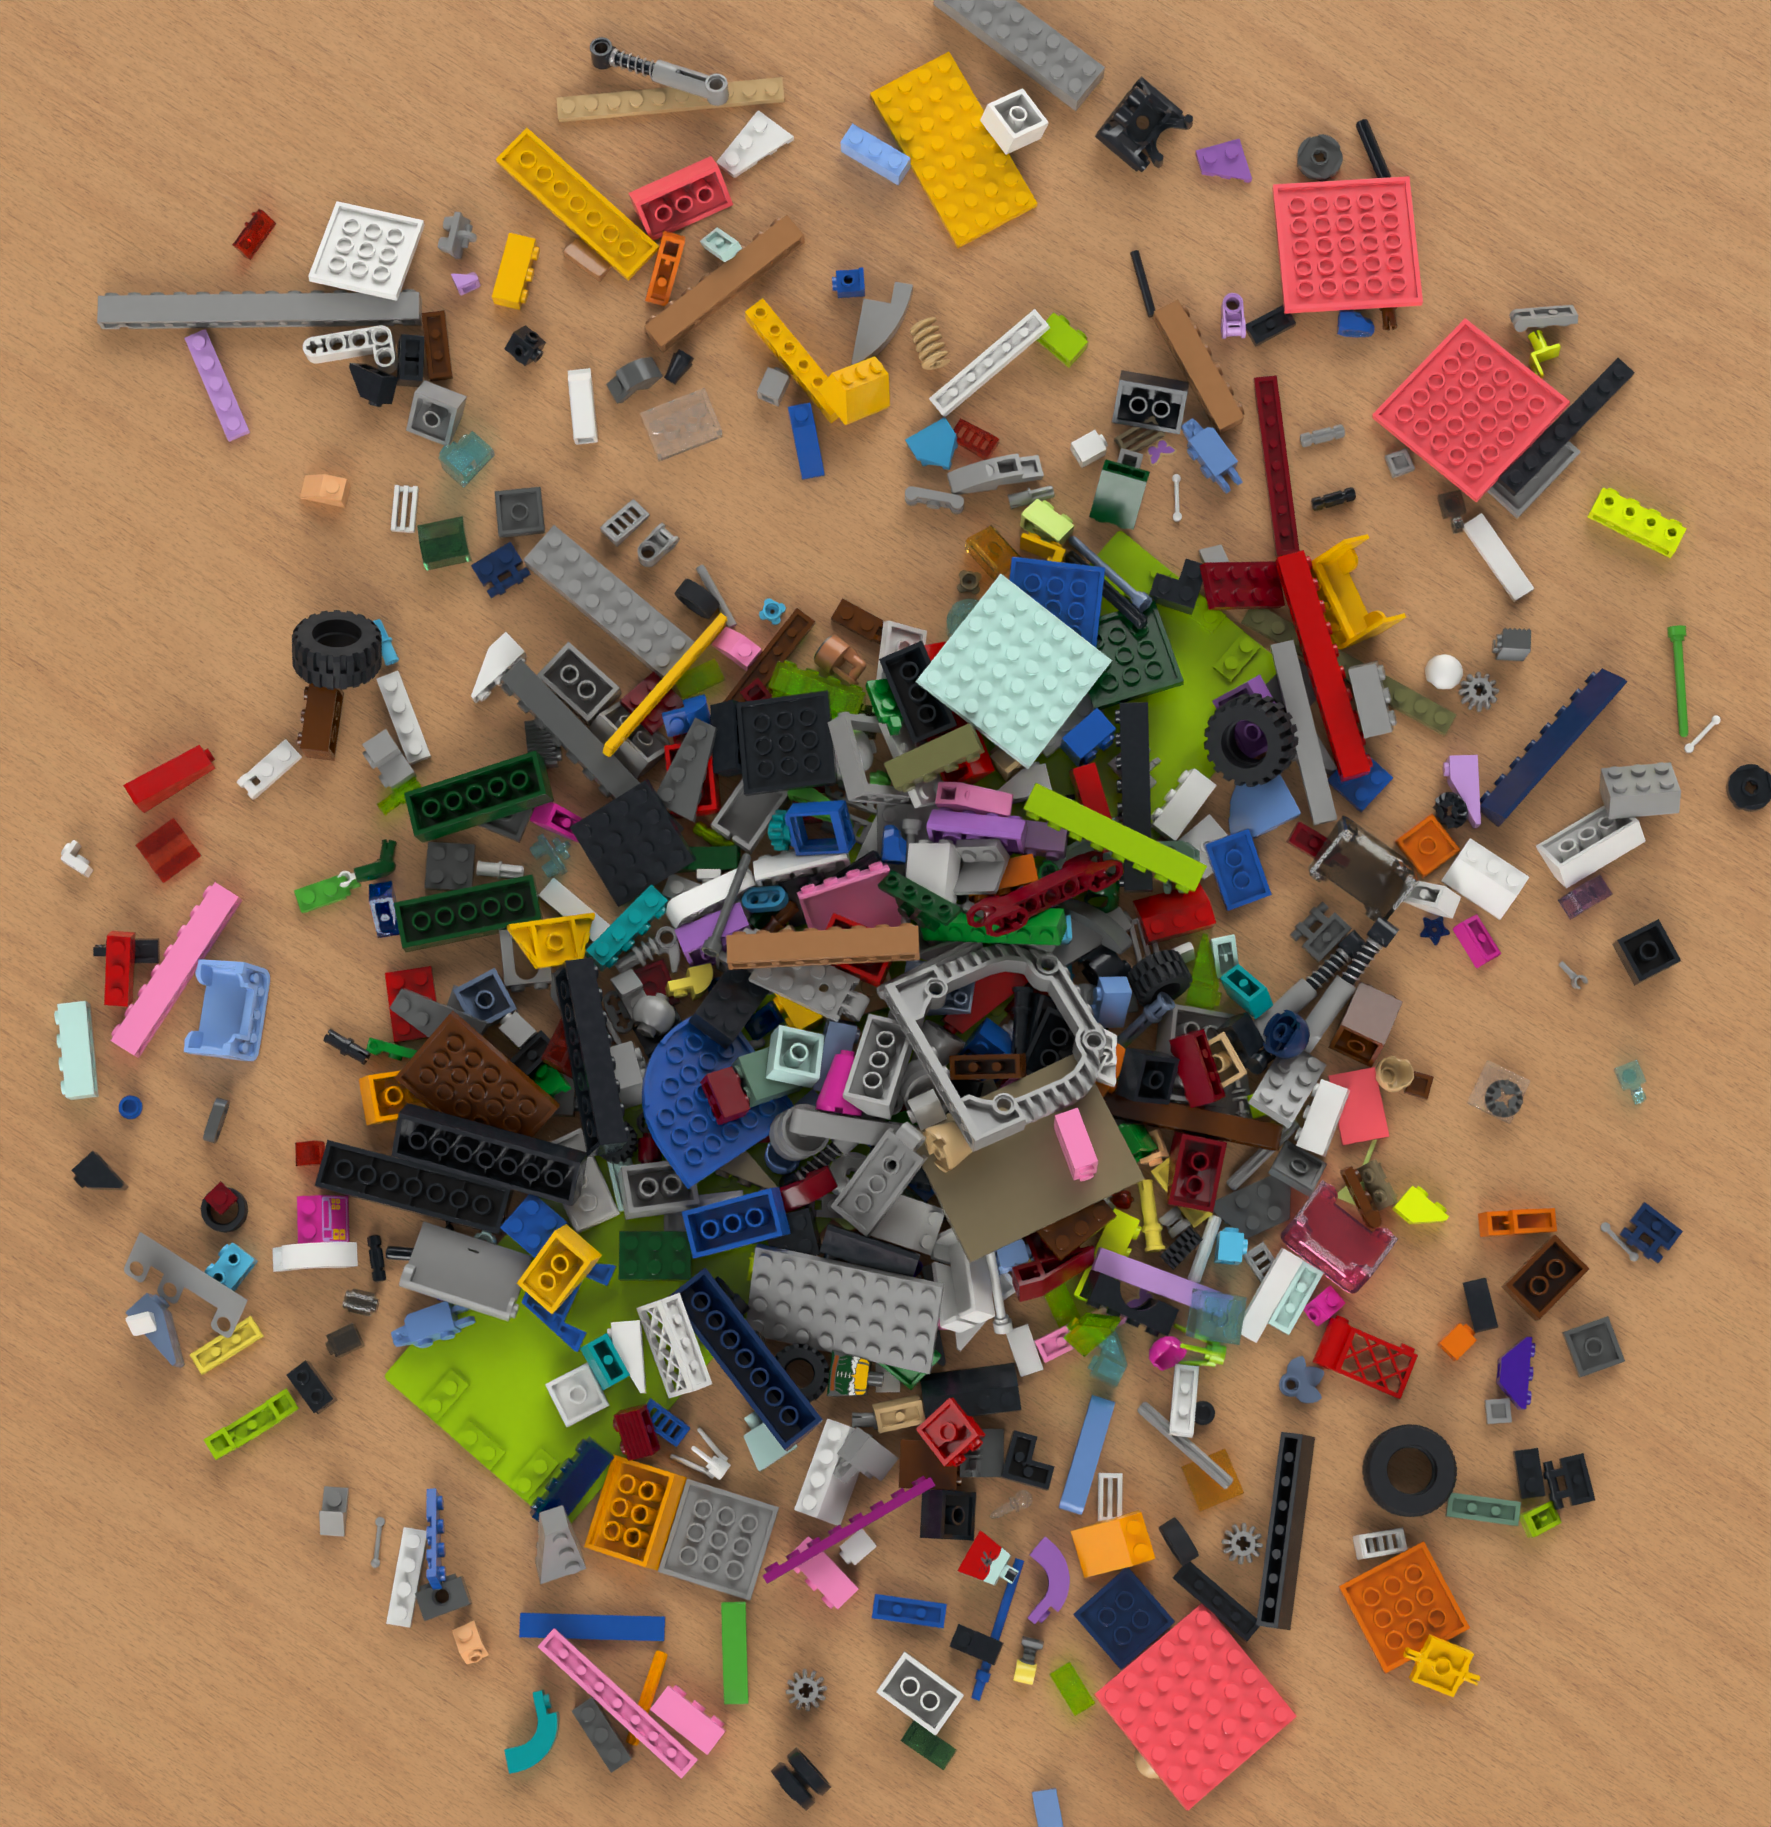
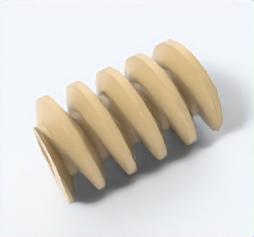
M935 317L923 319L910 329L911 335L914 336L913 342L917 344L916 351L919 352V359L923 361L921 364L922 368L926 370L938 369L950 362V359L943 360V357L948 352L940 351L945 346V343H937L942 338V335L934 334V332L939 330V326H931L936 321Z

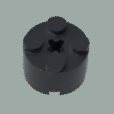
M1102 944L1078 960V965L1083 964L1085 968L1081 971L1090 984L1096 986L1099 977H1128V972L1131 971V966L1126 960H1121L1115 951Z

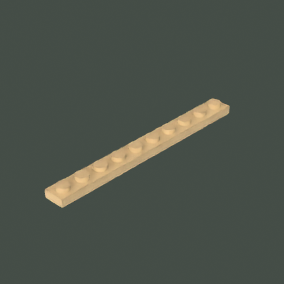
M783 78L728 82L729 99L720 106L710 104L707 98L672 87L557 97L559 122L785 102Z

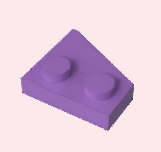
M1240 139L1196 150L1195 155L1202 175H1217L1224 179L1236 178L1247 183L1252 181Z

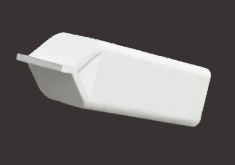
M591 369L569 370L568 386L574 442L576 445L597 443L598 435Z

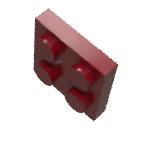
M653 671L620 700V704L632 714L662 679ZM670 689L640 724L653 735L665 725L662 713L683 708L682 699Z

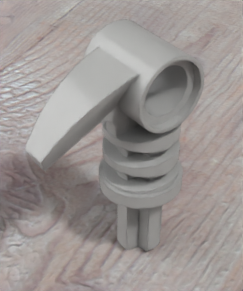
M669 926L661 927L654 939L648 937L649 942L644 943L642 941V946L639 948L633 945L631 947L633 951L615 963L618 971L623 973L639 963L645 966V960L647 958L653 960L652 955L654 954L659 956L662 953H667L670 958L672 973H677L680 964V948L674 929ZM665 933H670L674 936L673 941L669 944L661 942V937Z

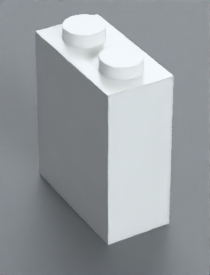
M944 839L939 840V843H933L930 840H919L918 843H909L906 878L956 904L957 895L954 893V888L959 877L961 856L955 849L956 845L953 844V841Z

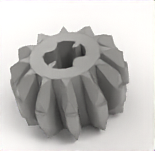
M1476 672L1475 678L1469 674L1466 677L1467 681L1460 683L1464 689H1460L1458 694L1465 696L1461 700L1462 704L1470 703L1468 706L1469 710L1474 705L1477 712H1481L1482 707L1488 710L1491 707L1490 702L1495 703L1497 701L1494 695L1499 693V689L1492 688L1497 682L1496 680L1489 682V674H1486L1484 678H1481L1480 672ZM1477 688L1482 689L1480 696L1475 694Z
M1246 1523L1241 1524V1531H1239L1236 1524L1232 1525L1234 1534L1226 1530L1225 1534L1230 1537V1540H1222V1544H1229L1230 1546L1225 1548L1223 1552L1225 1554L1233 1552L1229 1557L1230 1561L1235 1560L1236 1556L1239 1555L1238 1564H1243L1244 1556L1248 1563H1252L1251 1553L1256 1557L1260 1556V1553L1254 1550V1548H1263L1262 1543H1255V1540L1262 1537L1261 1534L1252 1536L1256 1529L1254 1526L1250 1527L1248 1532H1246ZM1240 1537H1244V1541L1248 1542V1547H1244V1551H1241L1240 1546L1236 1545L1237 1540H1241Z
M806 1669L802 1670L803 1678H800L799 1674L795 1672L793 1676L798 1682L796 1683L792 1680L787 1682L794 1689H787L786 1694H795L794 1697L789 1699V1703L791 1704L798 1699L799 1703L796 1706L798 1710H800L802 1703H806L805 1709L810 1711L809 1702H812L814 1707L818 1708L819 1703L815 1698L817 1697L823 1701L826 1698L818 1693L819 1691L827 1690V1686L818 1687V1684L824 1678L820 1677L816 1681L813 1680L817 1673L814 1670L810 1678L807 1677ZM804 1683L810 1684L809 1687H813V1692L809 1693V1697H804V1693L801 1694L799 1689L803 1688Z

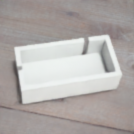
M952 1228L938 1234L932 1254L930 1255L931 1259L951 1265L947 1266L938 1262L932 1263L934 1282L944 1284L939 1316L941 1328L961 1333L976 1326V1323L980 1324L995 1317L987 1259L984 1256L969 1263Z

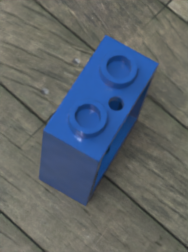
M846 800L793 803L785 814V823L789 826L791 833L790 842L795 849L796 856L849 853L856 843ZM830 815L836 838L808 839L802 816Z

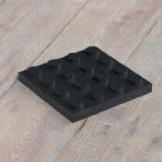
M828 690L736 703L745 796L838 784L835 748L828 722L832 720L830 692Z
M648 779L570 827L618 907L643 893L650 885L655 886L697 860Z

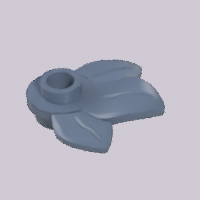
M1303 1356L1294 1358L1287 1366V1373L1280 1378L1279 1389L1285 1396H1295L1302 1403L1317 1402L1322 1397L1315 1387L1322 1380L1324 1371L1317 1367H1306ZM1289 1380L1295 1383V1387L1292 1390L1286 1386Z

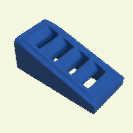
M650 1398L646 1403L649 1413L654 1407L657 1409L651 1418L655 1432L677 1447L690 1430V1426ZM661 1413H663L665 1415L664 1418L661 1420L658 1426H656L654 1423L659 1418ZM669 1419H671L673 1422L666 1430V1432L663 1431L662 1429L669 1421ZM677 1425H679L681 1428L673 1438L670 1435L677 1427Z

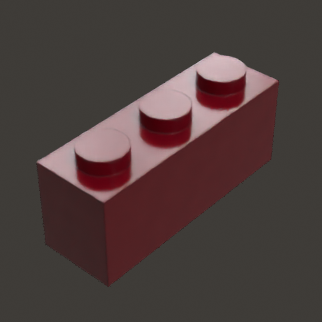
M1204 1029L1185 1033L1170 1039L1171 1053L1174 1057L1180 1059L1177 1071L1182 1079L1185 1097L1189 1101L1190 1107L1209 1104L1226 1097Z

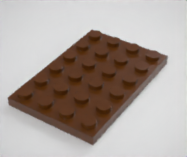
M454 1011L445 1018L395 1077L399 1083L429 1109L533 1137L560 1107L556 1100Z

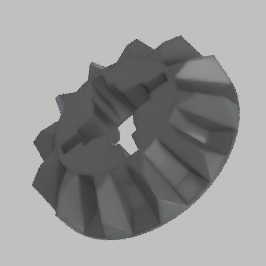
M1497 1080L1486 1090L1485 1104L1488 1110L1495 1116L1502 1118L1510 1117L1520 1110L1523 1104V1092L1517 1084L1509 1080ZM1501 1092H1504L1505 1095H1513L1507 1101V1106L1504 1102H1495L1501 1096Z

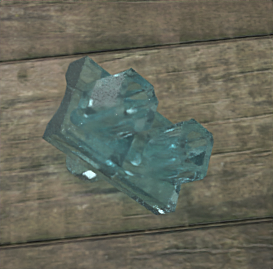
M544 834L537 837L539 841L534 843L529 850L536 860L545 854H548L551 860L541 866L546 876L550 878L558 873H561V875L567 873L568 871L558 855L561 854L564 860L570 858L567 849L571 846L569 841L561 843L559 838L556 837L552 840L556 847L553 849Z

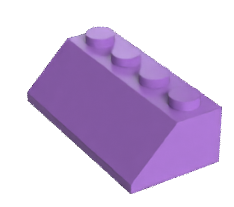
M942 807L939 810L932 809L926 829L929 840L933 843H939V840L942 839L951 840L954 845H956L957 840L999 839L1008 853L1024 854L1028 827L1027 821L1019 816L1005 818L995 813L980 815L970 810L954 812L950 808Z

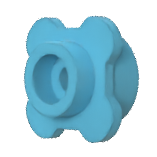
M770 598L766 599L763 610L759 612V617L761 620H769L773 625H778L781 622L780 617L785 612L786 607L783 603L779 604Z

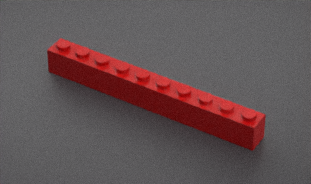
M1304 550L1277 557L1275 565L1340 780L1344 782L1366 776L1370 773V768L1373 767L1370 754L1365 753L1364 745H1366V740L1363 732H1359L1357 723H1359L1358 713L1356 709L1352 710L1350 701L1353 700L1349 687L1346 688L1343 679H1346L1345 670L1342 665L1339 666L1337 657H1339L1338 647L1336 643L1332 644L1331 641L1332 628L1330 622H1326L1324 618L1326 608L1323 600H1319L1317 595L1319 585L1317 579L1312 578L1310 570L1313 569L1310 556H1306Z

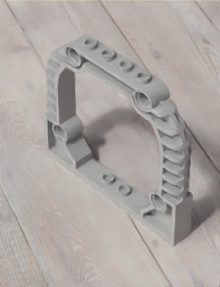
M995 944L956 958V960L947 962L940 967L934 964L884 986L883 998L972 1152L1024 1130L1025 1125L1031 1122L1033 1123L1056 1111L1063 1110L1065 1107L1072 1106L1083 1099L1096 1082L1100 1058L1106 1045L1105 1030L1093 1017L1094 1014L1091 1006L1085 1004L1082 999L1080 988L1074 985L1070 979L1071 976L1068 968L1062 966L1059 959L1053 954L1045 953L1040 955L1032 949L1026 950L1015 944ZM1043 968H1049V969H1051V970H1050V971H1046V970H1044ZM1001 972L1024 974L1034 988L1049 993L1074 1034L1075 1039L1072 1052L1078 1063L1077 1066L1062 1079L1017 1098L1008 1093H1000L993 1100L977 1098L970 1094L960 1098L950 1081L948 1069L939 1062L937 1050L929 1045L921 1031L927 1013L930 1009H940L943 1007L948 993L984 977ZM930 992H937L939 995H933ZM1088 1044H1095L1097 1047H1091ZM1004 1107L1008 1111H1001L998 1108Z

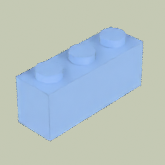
M853 123L840 142L842 153L898 186L911 168L910 157Z

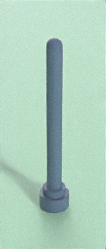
M1071 536L1069 538V543L1094 566L1105 567L1104 575L1131 598L1132 604L1140 612L1145 611L1150 606L1152 598L1148 594L1136 591L1077 537Z

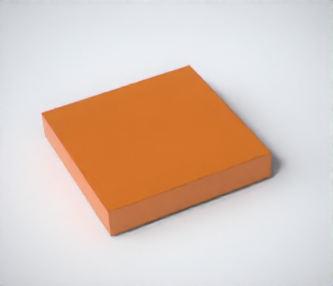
M1433 813L1395 840V844L1422 879L1461 851Z

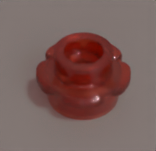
M1127 1190L1111 1195L1113 1197L1112 1203L1120 1209H1130L1131 1203L1134 1202V1198Z

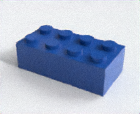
M779 1187L761 1190L682 1212L693 1259L791 1234Z

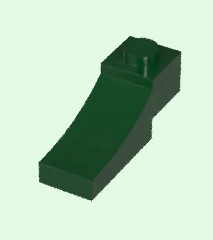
M737 845L690 847L697 860L676 873H697V869L735 870L738 868L741 860V847Z

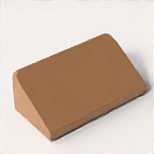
M576 238L563 250L565 258L598 282H601L612 268L604 258L579 238Z

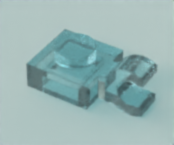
M1635 1060L1615 1068L1614 1072L1622 1090L1630 1089L1635 1105L1644 1102L1646 1096L1641 1088V1084L1645 1083L1646 1079L1638 1061Z

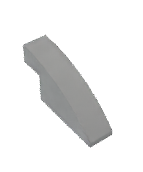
M895 282L891 303L863 299L851 365L874 356L876 357L889 344L900 328L908 311L913 294V285Z

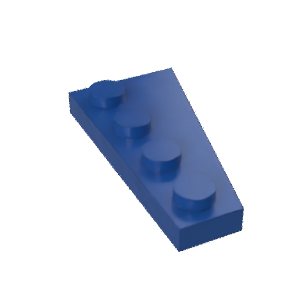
M436 1488L426 1489L427 1522H430V1526L426 1528L428 1546H431V1549L426 1550V1559L429 1569H426V1577L433 1590L443 1589L442 1581H446V1567L442 1566L441 1557L446 1555L445 1543H441V1534L445 1533L444 1519H440V1510H444L443 1496H439Z

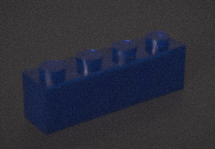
M590 1436L587 1440L582 1439L575 1448L576 1454L572 1459L567 1458L560 1467L561 1473L558 1477L551 1478L545 1486L547 1491L542 1497L538 1496L530 1506L532 1509L530 1511L531 1517L539 1522V1514L541 1512L563 1505L567 1516H569L613 1460V1454Z

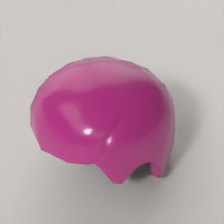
M1173 1336L1161 1337L1150 1347L1149 1360L1154 1367L1157 1366L1159 1370L1164 1371L1178 1364L1185 1357L1187 1350L1180 1347L1182 1343L1178 1338Z

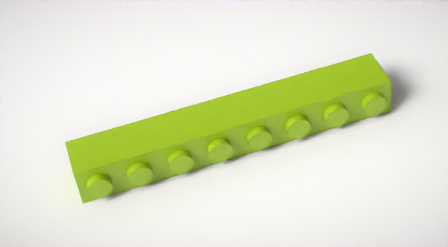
M1038 783L1034 784L1023 807V810L1027 811V817L1036 821L1042 818L1048 821V827L1056 831H1060L1061 828L1070 832L1069 837L1079 842L1083 838L1091 842V848L1100 852L1106 849L1112 852V858L1124 863L1125 859L1133 862V868L1143 873L1149 870L1155 873L1154 878L1161 882L1167 883L1170 880L1176 883V889L1188 894L1189 890L1195 892L1207 868V865Z

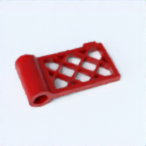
M1336 1315L1335 1319L1330 1318L1313 1363L1392 1397L1401 1399L1418 1357L1417 1354H1414L1415 1348L1403 1343L1398 1347L1350 1326L1348 1324L1349 1320ZM1355 1334L1363 1337L1367 1346L1356 1352L1352 1345ZM1369 1340L1375 1342V1344L1370 1345ZM1382 1345L1386 1348L1388 1357L1377 1361L1372 1348ZM1368 1350L1373 1363L1361 1367L1356 1354ZM1391 1350H1394V1351H1396L1397 1353H1395V1354L1392 1355ZM1401 1354L1410 1357L1407 1367L1399 1370L1394 1357ZM1353 1356L1358 1369L1352 1372L1341 1369L1344 1360ZM1390 1359L1395 1372L1383 1377L1379 1363ZM1375 1365L1380 1378L1371 1382L1366 1379L1363 1370ZM1360 1372L1361 1377L1355 1375V1373ZM1397 1375L1400 1382L1397 1393L1388 1389L1385 1379ZM1381 1381L1383 1387L1380 1386V1385H1378V1384H1376V1383H1378V1382Z

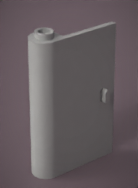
M423 1222L409 1263L405 1265L399 1286L509 1322L510 1318L515 1319L519 1309V1305L516 1302L521 1287L516 1283L529 1267L532 1256Z

